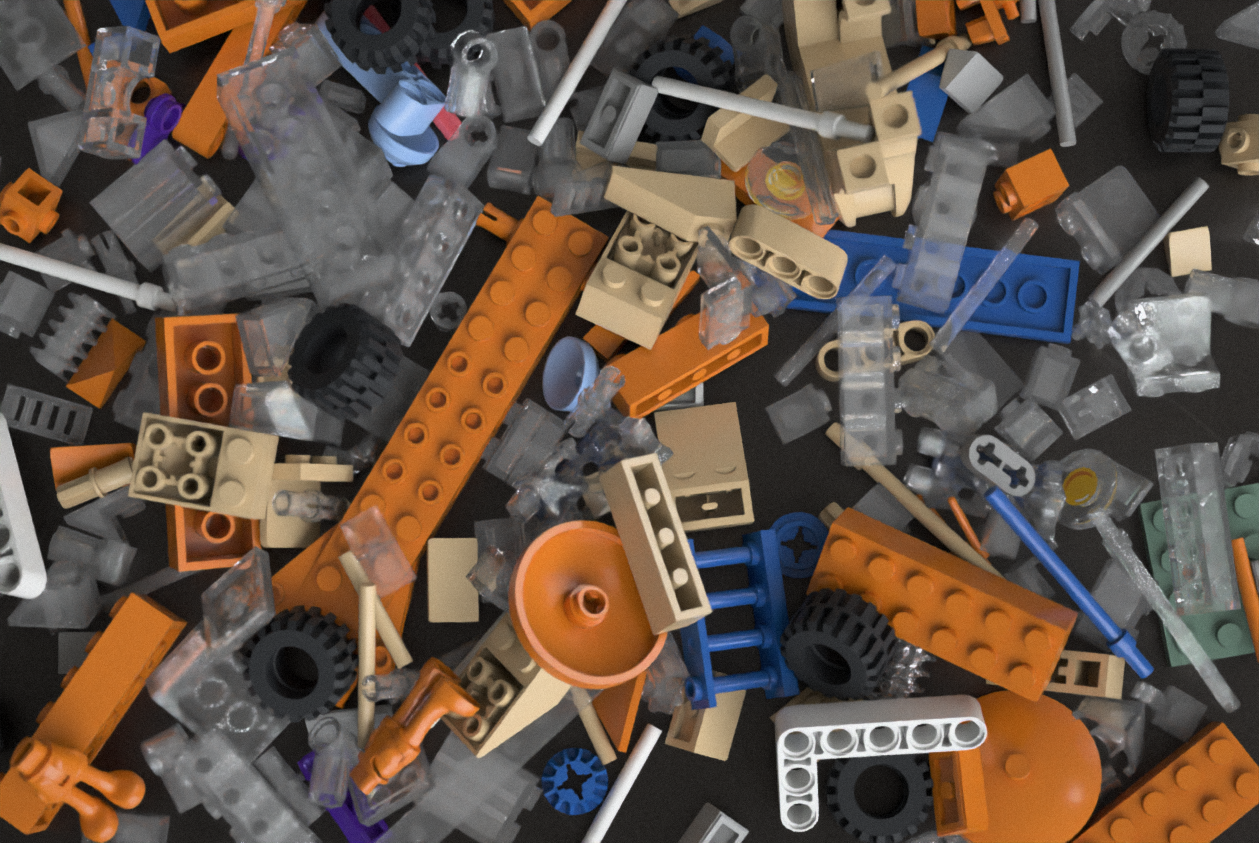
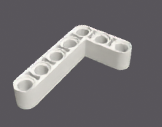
M0 412V593L32 599L36 598L44 590L47 581L46 571L7 422L4 415Z
M950 695L792 705L783 708L775 718L777 784L782 823L792 831L802 832L814 827L818 821L816 759L974 749L984 742L987 735L980 703L969 695ZM966 720H969V721H970L969 723H966V724H959V723H961L962 721H966ZM922 723H929V724H927L926 726H922V727H918V726H917V725L922 724ZM878 726H886L885 728H882V729H874L875 727H878ZM834 729H843L839 732H832V730ZM801 731L799 734H789L790 732ZM796 767L802 768L799 770H791L792 768Z

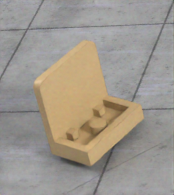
M285 455V463H274L265 518L260 519L259 524L261 545L264 548H307L320 538L321 482H353V465H337L336 456H312V464H310V455Z

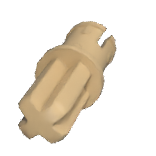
M128 456L124 460L98 470L96 467L89 469V474L56 488L58 501L63 508L68 509L98 496L101 499L106 498L108 492L130 484L134 460Z

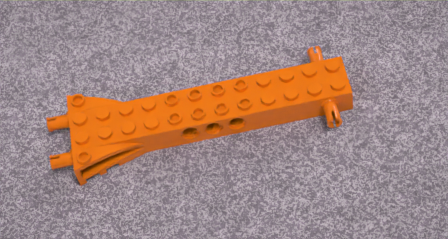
M537 196L525 218L520 220L503 212L490 202L483 208L485 212L484 214L480 213L476 225L506 241L507 248L352 504L339 523L302 551L243 602L267 615L266 620L268 621L285 609L291 611L295 606L304 605L306 612L312 606L319 607L323 616H326L329 612L336 615L337 618L334 622L338 626H342L345 623L350 629L346 636L348 639L355 638L358 645L359 596L338 559L344 553L353 550L370 582L376 584V593L401 639L403 638L402 634L407 613L409 612L420 559L427 549V540L434 538L580 293L584 292L586 283L609 244L608 236L540 196ZM376 629L375 681L387 688H391L396 664ZM358 647L352 652L353 654L358 655ZM358 675L350 686L349 691L335 706L341 709L345 707L346 701L358 683Z

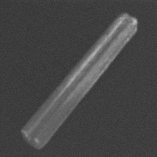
M798 75L783 77L782 82L778 86L783 105L811 112L801 77ZM789 124L814 220L818 225L833 224L836 218H838L839 213L817 132Z

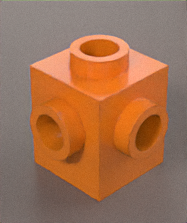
M28 168L15 183L9 182L1 191L0 224L11 234L18 235L28 243H31L40 232L47 234L57 222L60 214L55 210L63 191Z

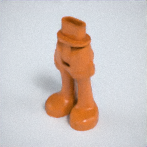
M431 657L423 665L416 684L392 717L386 715L380 721V725L373 730L364 747L365 752L360 750L358 753L359 762L349 772V775L363 793L369 795L379 783L386 785L389 782V778L411 763L420 754V744L428 730L444 714L455 712L463 717H470L480 709V705L475 698L459 686L461 680L457 674L441 660Z
M27 738L10 760L11 767L18 770L19 777L35 789L37 798L52 804L64 802L76 809L79 813L83 834L86 838L97 843H104L115 835L118 828V816L109 803L98 796L82 791L73 784L82 781L94 787L109 801L124 809H131L137 806L145 793L144 780L133 771L114 770L105 772L88 764V758L82 750L76 747H64L53 744L49 740H41L39 742L34 738Z

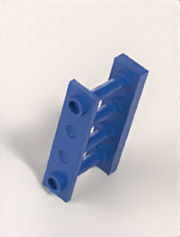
M775 529L761 530L742 535V547L695 552L693 539H687L697 569L744 563L747 566L748 588L706 593L711 609L750 604L753 607L755 619L754 629L707 635L704 617L690 626L680 628L687 673L684 687L686 696L691 702L692 710L717 707L715 694L760 687L765 690L766 699L800 695L798 680L794 676L795 672L788 669L784 662L786 658L780 652L782 645L780 638L789 624ZM756 646L759 649L760 671L713 677L709 652Z

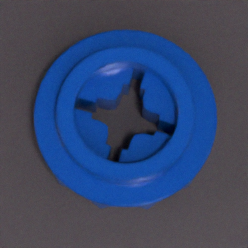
M803 512L786 514L775 521L770 528L776 531L781 572L783 575L791 578L812 576L829 531L822 521L811 514ZM798 528H802L803 541L816 546V549L802 551L801 557L798 558V563H795L793 549L780 545V542L794 540L798 533Z
M569 748L558 752L547 762L542 774L544 796L553 808L568 815L585 814L596 808L602 802L608 788V775L605 766H602L600 759L595 754L581 748ZM567 764H570L572 770L574 769L577 775L592 774V777L587 778V781L581 785L583 790L581 792L582 799H579L578 794H575L572 788L558 790L557 786L562 785L568 779Z

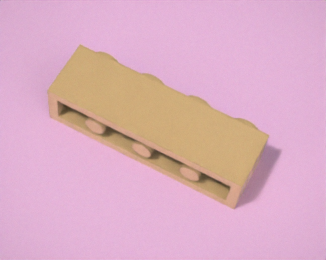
M657 453L620 461L599 478L654 635L690 626L712 613V609Z

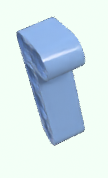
M323 11L311 27L310 32L381 103L374 112L377 121L385 129L398 136L424 133L447 103L445 95L415 65L410 66L407 61L401 64L403 71L394 73L390 67H386V74H376L372 67L367 72L360 69L355 62L352 64L332 40V35L327 30L325 20L329 18ZM364 15L362 16L360 22V31L368 35L382 34Z

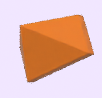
M111 319L66 387L97 408L102 409L147 341Z
M645 670L629 681L618 686L606 688L590 698L597 715L620 752H627L647 675Z

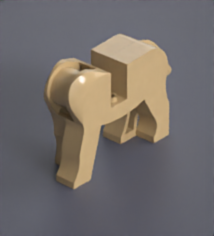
M782 0L786 40L803 110L823 114L826 111L842 114L848 121L873 127V137L869 143L844 137L834 140L820 136L817 131L814 155L821 184L831 210L848 228L856 225V218L887 211H890L893 217L902 216L911 201L917 137L922 132L912 91L897 94L895 89L877 100L870 99L866 94V87L870 83L892 72L881 33L882 15L890 14L891 11L889 0Z

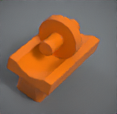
M956 0L960 11L981 3L985 16L965 24L974 46L994 40L997 41L998 45L1010 41L998 9L1004 8L1008 20H1012L1019 16L1015 3L1020 0Z

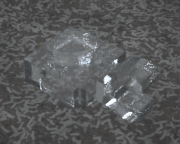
M1137 681L1129 694L1154 710L1148 720L1149 722L1186 743L1189 742L1208 708L1205 704L1173 685H1168L1164 694H1162L1146 682L1142 681L1141 683Z

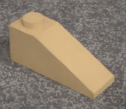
M612 166L604 189L605 199L686 241L702 242L708 245H727L737 221L735 181Z
M1063 650L1050 682L1044 691L1121 699L1125 660L1123 657L1117 658L1109 654ZM986 679V684L998 685Z

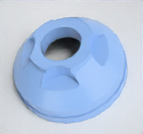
M380 104L376 106L368 120V128L374 144L373 149L380 158L391 162L394 166L405 167L406 165L424 164L434 156L439 148V141L430 126L422 134L409 136L395 135L377 121L374 112Z
M567 336L560 339L553 346L547 357L543 371L542 387L545 401L549 407L558 411L572 412L582 407L589 399L594 397L595 391L602 383V370L599 368L598 359L589 343L576 337Z

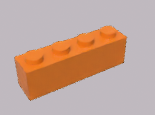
M742 289L731 295L723 294L717 297L705 310L696 315L688 314L676 323L675 327L661 335L659 334L651 350L640 345V347L626 355L618 354L610 359L606 366L602 368L603 389L630 425L768 345L769 324Z

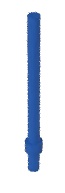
M997 485L989 488L984 494L985 499L1107 639L1106 645L1117 658L1123 657L1141 679L1149 676L1153 672L1154 667L1136 648L1137 641L1126 628L1120 629L1000 488Z

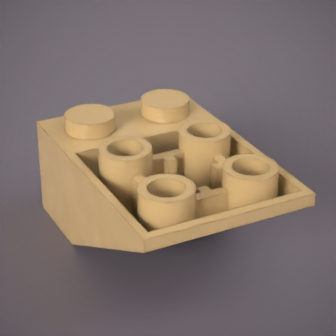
M627 210L586 283L575 315L651 350L703 243L686 241Z
M736 402L654 412L661 467L684 532L690 533L753 524L754 516Z
M143 412L128 496L248 519H264L279 436Z
M507 611L459 675L461 680L459 686L475 698L480 705V709L470 717H463L455 712H448L440 718L476 757L481 758L556 706L572 685L564 683L548 674L530 657L518 639L513 627L510 611Z

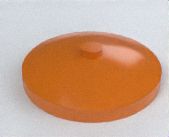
M587 520L570 521L556 525L534 539L521 553L514 566L508 593L513 627L518 639L530 657L543 670L556 679L585 689H605L618 686L646 670L661 652L668 632L654 635L617 528Z
M1004 690L977 698L976 700L980 703L987 730L986 739L978 747L981 753L989 827L984 831L958 835L968 843H1068L1083 829L1090 819L1100 794L1102 781L1101 762L1098 749L1089 730L1070 709L1045 695H1041L1038 701L1034 702L1010 690ZM969 720L962 721V722L959 723V724H966V723H969L970 721H969Z

